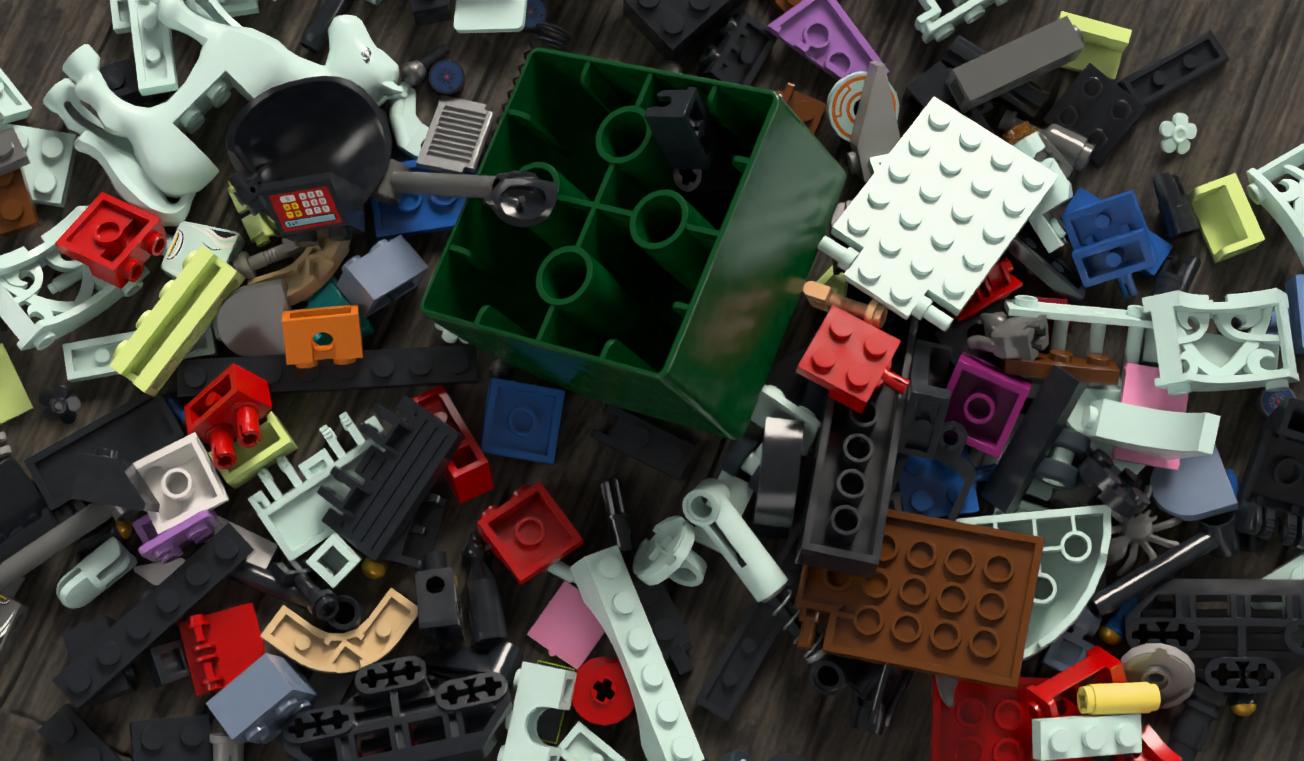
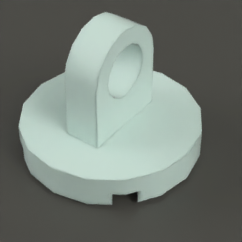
M681 516L668 517L654 527L652 531L656 534L650 541L645 538L639 545L633 560V572L637 575L638 579L649 586L659 584L667 578L684 586H698L703 582L707 564L702 557L691 549L696 533L694 526Z

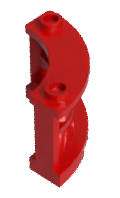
M1098 645L1085 652V659L1037 687L1031 685L1026 688L1029 702L1026 705V710L1032 720L1088 715L1082 714L1077 705V692L1081 687L1079 682L1091 676L1092 679L1088 684L1127 683L1123 663ZM1069 689L1075 704L1068 698L1058 701L1063 710L1062 715L1059 716L1056 702L1052 698ZM1149 724L1144 727L1141 725L1142 752L1132 753L1135 758L1131 756L1125 758L1124 754L1112 755L1113 761H1182V758L1160 739ZM1080 757V758L1056 759V760H1054V761H1096V760H1093V759H1091V758H1089V757Z

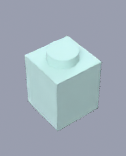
M335 532L316 550L306 563L334 588L365 556L355 546Z

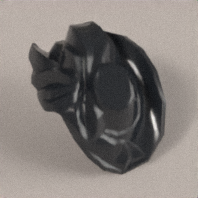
M514 170L509 173L496 174V178L500 182L483 199V204L491 207L500 220L511 226L530 227L537 226L549 218L556 206L558 187L555 182L540 180L535 173L528 171L519 172Z

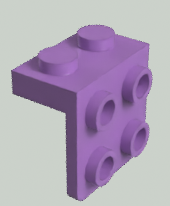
M214 509L209 512L207 510L198 512L161 535H158L148 514L134 521L132 525L144 544L138 548L141 556L155 563L161 561L163 564H167L183 554L181 549L192 542L198 545L211 539L216 534L214 529L221 526L222 523Z

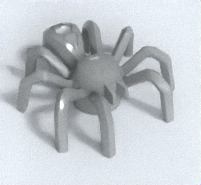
M1151 484L1142 486L1143 493L1148 499L1153 491ZM1111 509V516L1119 522V525L1111 527V534L1118 533L1119 536L1110 539L1105 566L1113 565L1121 560L1126 554L1128 545H1131L1127 561L1116 572V575L1119 577L1129 571L1136 561L1139 545L1148 554L1150 561L1157 558V555L1148 544V541L1167 548H1174L1179 545V542L1155 536L1153 532L1178 525L1182 522L1181 518L1175 517L1152 525L1157 516L1150 518V509L1144 514L1141 512L1138 517L1134 518L1132 516L1130 519L1121 516Z

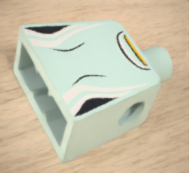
M182 221L174 236L166 233L167 244L164 251L160 254L165 256L161 269L175 280L183 270L182 263L193 250L198 251L201 245L234 268L232 260L238 257V253L242 252L246 242L235 231Z

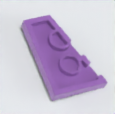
M802 0L766 27L767 31L837 81L845 78L847 75H851V73L858 71L867 72L871 61L878 60L882 62L837 0Z

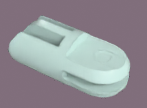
M111 537L59 580L56 588L57 596L66 607L71 609L83 607L134 568L137 564V558L115 537Z

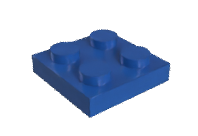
M491 378L479 443L481 451L490 455L549 465L554 464L565 391Z

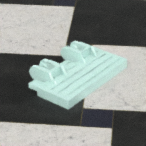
M346 411L339 415L340 422L345 430L350 432L358 445L345 453L331 428L327 425L319 428L339 459L333 461L325 448L298 465L306 477V481L303 482L283 453L276 457L277 464L294 485L286 493L282 494L268 469L262 466L256 470L275 501L270 503L262 490L249 497L248 500L289 561L294 560L335 532L321 521L329 508H333L341 515L344 514L317 493L321 485L332 488L343 499L350 492L351 489L331 475L330 471L336 465L364 484L366 480L354 472V470L371 445L376 446L383 452L386 451V449L372 439L365 440ZM375 415L364 421L375 426L379 432L387 436Z

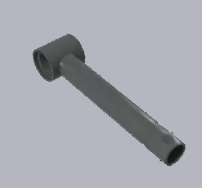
M390 159L385 174L370 197L390 205H399L403 194L484 199L493 191L500 180L496 176L411 172L407 165Z
M92 502L0 564V591L111 517L117 523H121L135 516L141 510Z

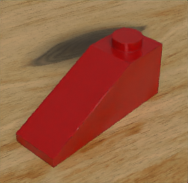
M440 385L411 398L465 436V439L442 472L459 503L462 504L494 489L489 462L443 386Z

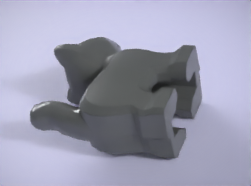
M1004 312L983 313L980 315V320L984 325L985 336L975 335L967 339V346L969 348L993 352L995 356L1001 359L1034 361L1038 356V350L1032 347L1044 350L1049 344L1046 315H1039L1036 318L1022 316L1010 318Z

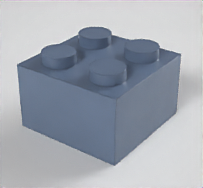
M265 653L211 698L206 705L232 740L266 744L281 733L282 729L280 727L291 715L308 711L311 708L309 702L318 694L294 661Z

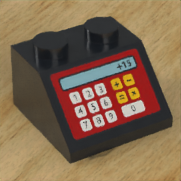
M331 172L260 184L261 193L280 236L295 242V246L311 247L317 245L318 240L327 238L331 241H347L352 239V234L365 232L362 188Z

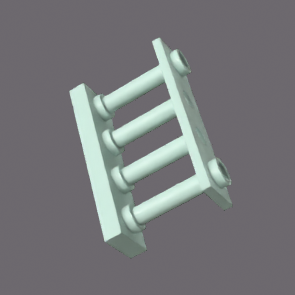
M1017 295L1015 300H1004V308L1008 316L1036 318L1039 315H1046L1047 319L1054 320L1050 350H1065L1069 321L1091 323L1087 356L1090 353L1102 354L1106 324L1129 326L1122 374L1119 377L1118 385L1085 382L1088 384L1086 386L1087 389L1097 400L1108 399L1120 402L1125 363H1139L1144 328H1153L1152 315L1144 313L1143 306L1129 305L1127 310L1044 303L1038 302L1036 297L1028 295ZM1021 376L1032 381L1027 398H1035L1046 378Z

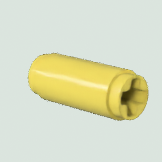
M1148 682L1088 684L1081 686L1077 692L1079 711L1090 716L1150 713L1151 711H1157L1161 702L1158 686Z

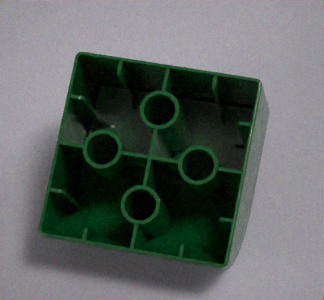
M546 48L533 49L528 55L477 175L496 176V174L509 173L514 170L535 173L540 180L556 183L558 187L556 206L549 218L537 226L517 227L500 220L491 207L483 204L482 198H466L421 301V313L447 331L486 353L572 392L616 407L727 439L738 440L742 438L751 420L819 250L817 247L825 235L847 177L845 171L783 98L773 90ZM688 87H696L720 139L713 158L719 161L722 167L732 168L738 173L739 182L733 188L710 192H686L677 187L673 176L674 169L669 168L644 117L647 108L656 106L666 107L672 102L660 101L657 96L659 92L664 90H687Z

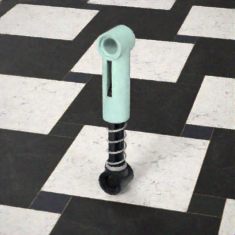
M707 478L701 481L683 500L682 506L686 518L691 523L704 529L756 601L768 602L774 610L773 616L777 615L785 625L783 630H789L795 638L793 644H796L802 623L798 620L800 610L793 608L795 601L791 597L792 590L785 589L788 578L732 505L728 487L722 481L715 478ZM701 496L711 502L712 508L703 503ZM816 630L812 651L803 650L806 653L804 658L808 661L807 666L810 668L809 681L817 692L832 696L838 694L848 683L855 672L856 661L855 659L823 653V632ZM827 666L834 668L838 675L831 673Z

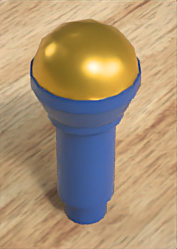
M1139 595L1121 604L1112 617H1109V619L1100 624L1099 635L1104 642L1115 645L1124 639L1125 616L1138 604Z

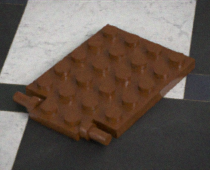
M888 509L880 561L871 579L807 565L802 566L793 607L800 610L798 620L802 623L797 648L812 651L816 628L821 626L823 615H828L829 620L822 648L825 654L1017 691L1045 538Z

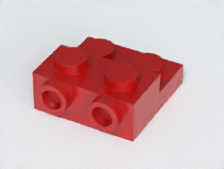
M101 192L55 244L60 253L89 266L93 276L122 289L128 281L136 282L139 280L144 270L143 264L151 255L159 256L164 251L167 244V235L161 218Z
M540 481L531 487L529 484L518 488L511 495V500L500 507L498 505L489 507L480 515V520L477 521L478 533L497 559L503 561L520 586L583 544V538Z

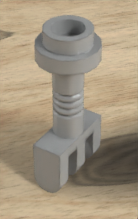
M283 238V244L271 248V250L268 249L253 256H249L247 251H242L232 261L235 270L248 280L257 277L255 270L288 257L296 260L304 253L307 247L295 246V242Z

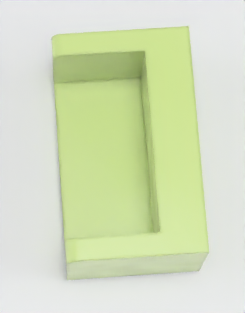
M1236 173L1196 187L1189 194L1190 202L1197 216V222L1201 228L1200 231L1215 263L1255 249L1265 240Z
M272 411L265 415L268 421L260 425L263 437L261 442L257 441L256 446L245 448L236 441L234 448L237 462L235 464L232 463V467L229 469H218L227 484L235 490L257 476L256 470L263 466L267 469L277 462L276 457L283 453L287 456L298 449L279 418ZM209 451L208 455L212 459V451Z

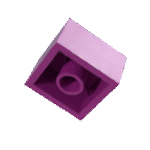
M962 352L946 389L951 390V396L944 423L948 421L961 423L967 431V445L999 458L1028 396L1032 381L1019 375L1004 374L1002 368ZM955 430L945 432L944 435L958 440V434Z

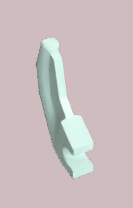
M402 81L399 87L404 90L407 96L405 99L391 100L388 120L397 147L409 157L417 160L429 128L422 124L416 116L415 89L412 88V85Z

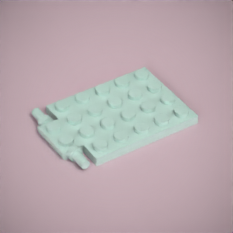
M933 97L832 227L831 234L850 247L846 249L825 235L817 248L838 261L837 266L846 271L843 275L844 280L903 319L908 320L911 315L919 320L925 318L946 332L954 319L932 305L933 301L958 316L1050 191L1059 175L941 100Z

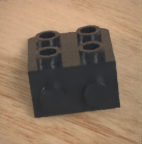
M7 458L0 462L1 564L57 526V519L54 513L48 507L39 489L15 458Z

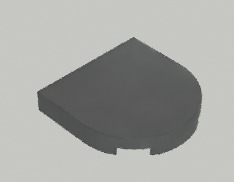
M283 278L237 288L223 301L217 315V330L220 338L230 350L243 357L285 354L282 313L292 309Z

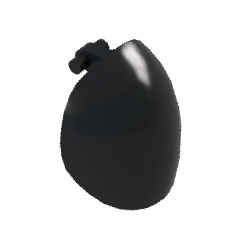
M322 75L294 80L272 87L246 104L230 123L226 136V145L236 173L230 176L228 180L236 190L233 194L241 206L246 205L253 216L264 211L272 220L273 218L260 188V184L331 172L362 188L364 204L378 186L387 170L392 147L389 126L374 99L362 87L351 80L337 76Z

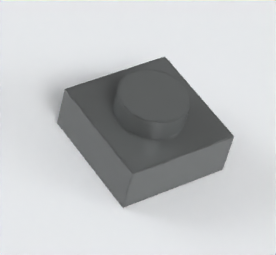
M14 128L0 133V176H3L30 164L29 158Z

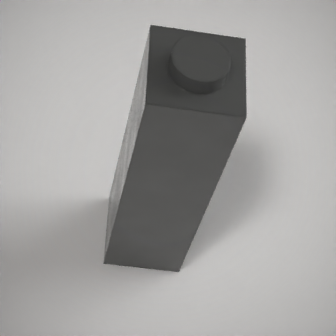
M1065 16L954 68L945 83L961 112L964 113L1075 60L1085 47L1082 33L1076 25H1072L1068 16Z

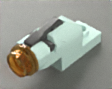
M1025 121L1002 137L1008 144L1059 175L1055 184L1028 219L1048 253H1052L1068 244L1064 238L1067 235L1065 226L1057 216L1052 218L1049 212L1073 197L1072 186L1068 180L1073 167L1044 134L1039 133L1036 126L1032 128L1030 123Z

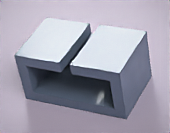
M399 235L389 242L386 239L379 241L363 257L356 255L350 258L342 266L343 273L336 286L352 305L358 304L359 313L365 319L390 303L391 300L387 296L388 294L393 300H396L419 286L429 267L405 238Z

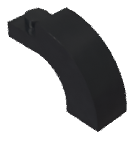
M766 417L758 485L751 523V530L755 535L766 538L788 539L789 529L793 521L798 487L804 421Z

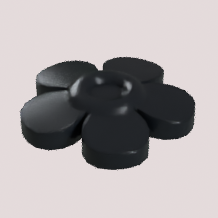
M60 383L53 387L52 392L50 390H43L39 395L40 404L46 407L43 411L44 417L49 421H56L60 417V420L66 424L73 423L76 420L77 414L75 411L81 408L82 399L76 394L68 397V386Z

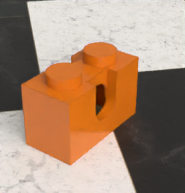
M358 304L283 311L282 329L287 365L295 364L297 368H311L318 365V360L332 358L334 364L345 365L355 362L356 358H363ZM325 332L333 337V341L328 345L322 346L316 344L313 337L318 333Z

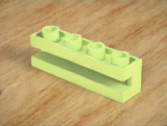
M201 245L198 251L193 250L188 254L182 263L183 270L175 281L170 280L164 285L159 293L160 300L152 310H147L140 316L136 323L137 330L129 340L122 341L112 355L114 360L109 366L132 381V384L144 393L153 397L157 395L216 318L223 301L232 291L239 288L246 279L203 245Z

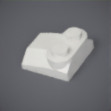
M195 432L133 463L160 504L159 512L147 511L158 535L202 510L209 512L229 501L224 485L212 464L208 452Z

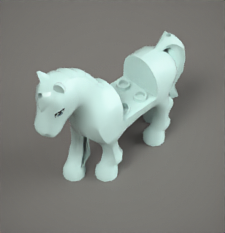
M149 0L157 5L158 19L163 25L191 36L202 45L199 59L186 82L167 102L151 108L134 106L121 100L109 89L100 73L99 55L89 44H84L76 49L63 64L62 71L69 78H64L55 84L44 97L43 104L52 112L57 113L68 129L80 134L74 142L75 149L90 155L101 164L116 192L126 203L161 218L163 226L176 227L182 221H185L196 192L209 184L219 172V169L185 134L187 132L192 134L197 131L206 120L204 115L213 106L219 108L231 96L229 90L232 87L250 102L272 87L294 80L325 75L342 77L353 81L362 87L379 107L387 100L405 99L407 95L397 85L399 77L398 65L384 51L375 46L362 20L357 16L338 15L333 19L328 28L330 51L324 66L298 57L277 39L253 28L242 27L225 11L217 0H186V5L182 0ZM81 101L90 104L97 112L99 119L81 104ZM167 197L180 198V200L173 204L167 200Z

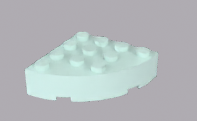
M1107 505L956 519L957 522L1045 538L1023 660L1031 658L1054 643L1077 621L1094 595L1105 569L1111 539L1110 507Z

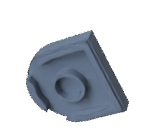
M1214 445L1212 455L1181 458L1179 468L1176 471L1154 467L1151 473L1150 484L1153 488L1151 494L1155 504L1163 512L1165 511L1170 515L1179 517L1181 520L1196 521L1238 509V502L1216 445Z

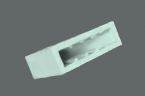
M1108 399L1091 401L1090 405L1085 408L1081 425L1085 428L1083 434L1090 440L1166 460L1212 455L1221 416L1207 412L1183 413L1164 411Z

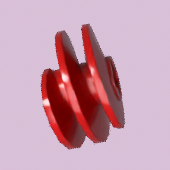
M605 656L588 660L577 669L572 704L583 719L595 725L609 726L621 722L630 715L635 705L623 667L618 659ZM604 681H609L612 683L611 691L615 693L614 697L611 700L606 697L604 702L597 700L598 692L594 689L595 685L598 682L603 685Z

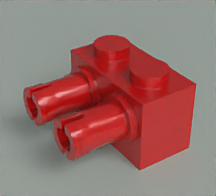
M233 363L184 407L187 434L190 435L195 432L202 442L211 445L212 464L215 468L226 470L232 467V463L235 464L237 462L234 448L235 440L238 441L240 446L245 448L256 446L257 441L261 442L263 437L259 419L265 417L272 409L268 381Z

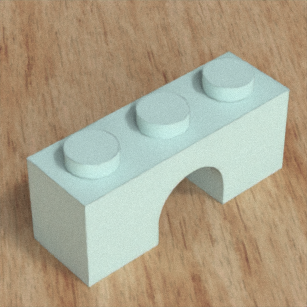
M522 662V667L517 670L513 682V688L516 691L513 710L509 712L505 720V727L508 729L506 743L500 748L497 761H559L562 748L549 746L539 738L537 721L540 715L547 709L570 710L577 672Z

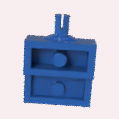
M1134 190L1064 212L1061 218L1074 250L1072 257L1084 288L1117 278L1124 298H1128L1130 294L1134 296L1139 293L1131 273L1155 266L1159 256Z
M956 439L945 440L949 444L958 442ZM965 444L960 457L970 462L974 467L969 458L967 444ZM897 453L895 466L901 456V453ZM910 456L896 485L897 492H900L902 511L948 519L964 485V481L957 471L939 460ZM996 463L974 467L977 473L976 478L957 517L974 515L979 511L976 495L977 482L989 480L993 473L991 471H994L997 466Z

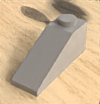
M878 60L869 63L850 138L852 152L847 153L851 173L857 174V177L864 182H868L871 178L867 167L869 158L889 154L900 141L886 67L884 63Z

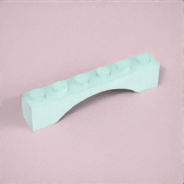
M618 545L583 557L572 565L570 569L583 602L604 629L623 667L636 708L641 746L647 761L705 760Z

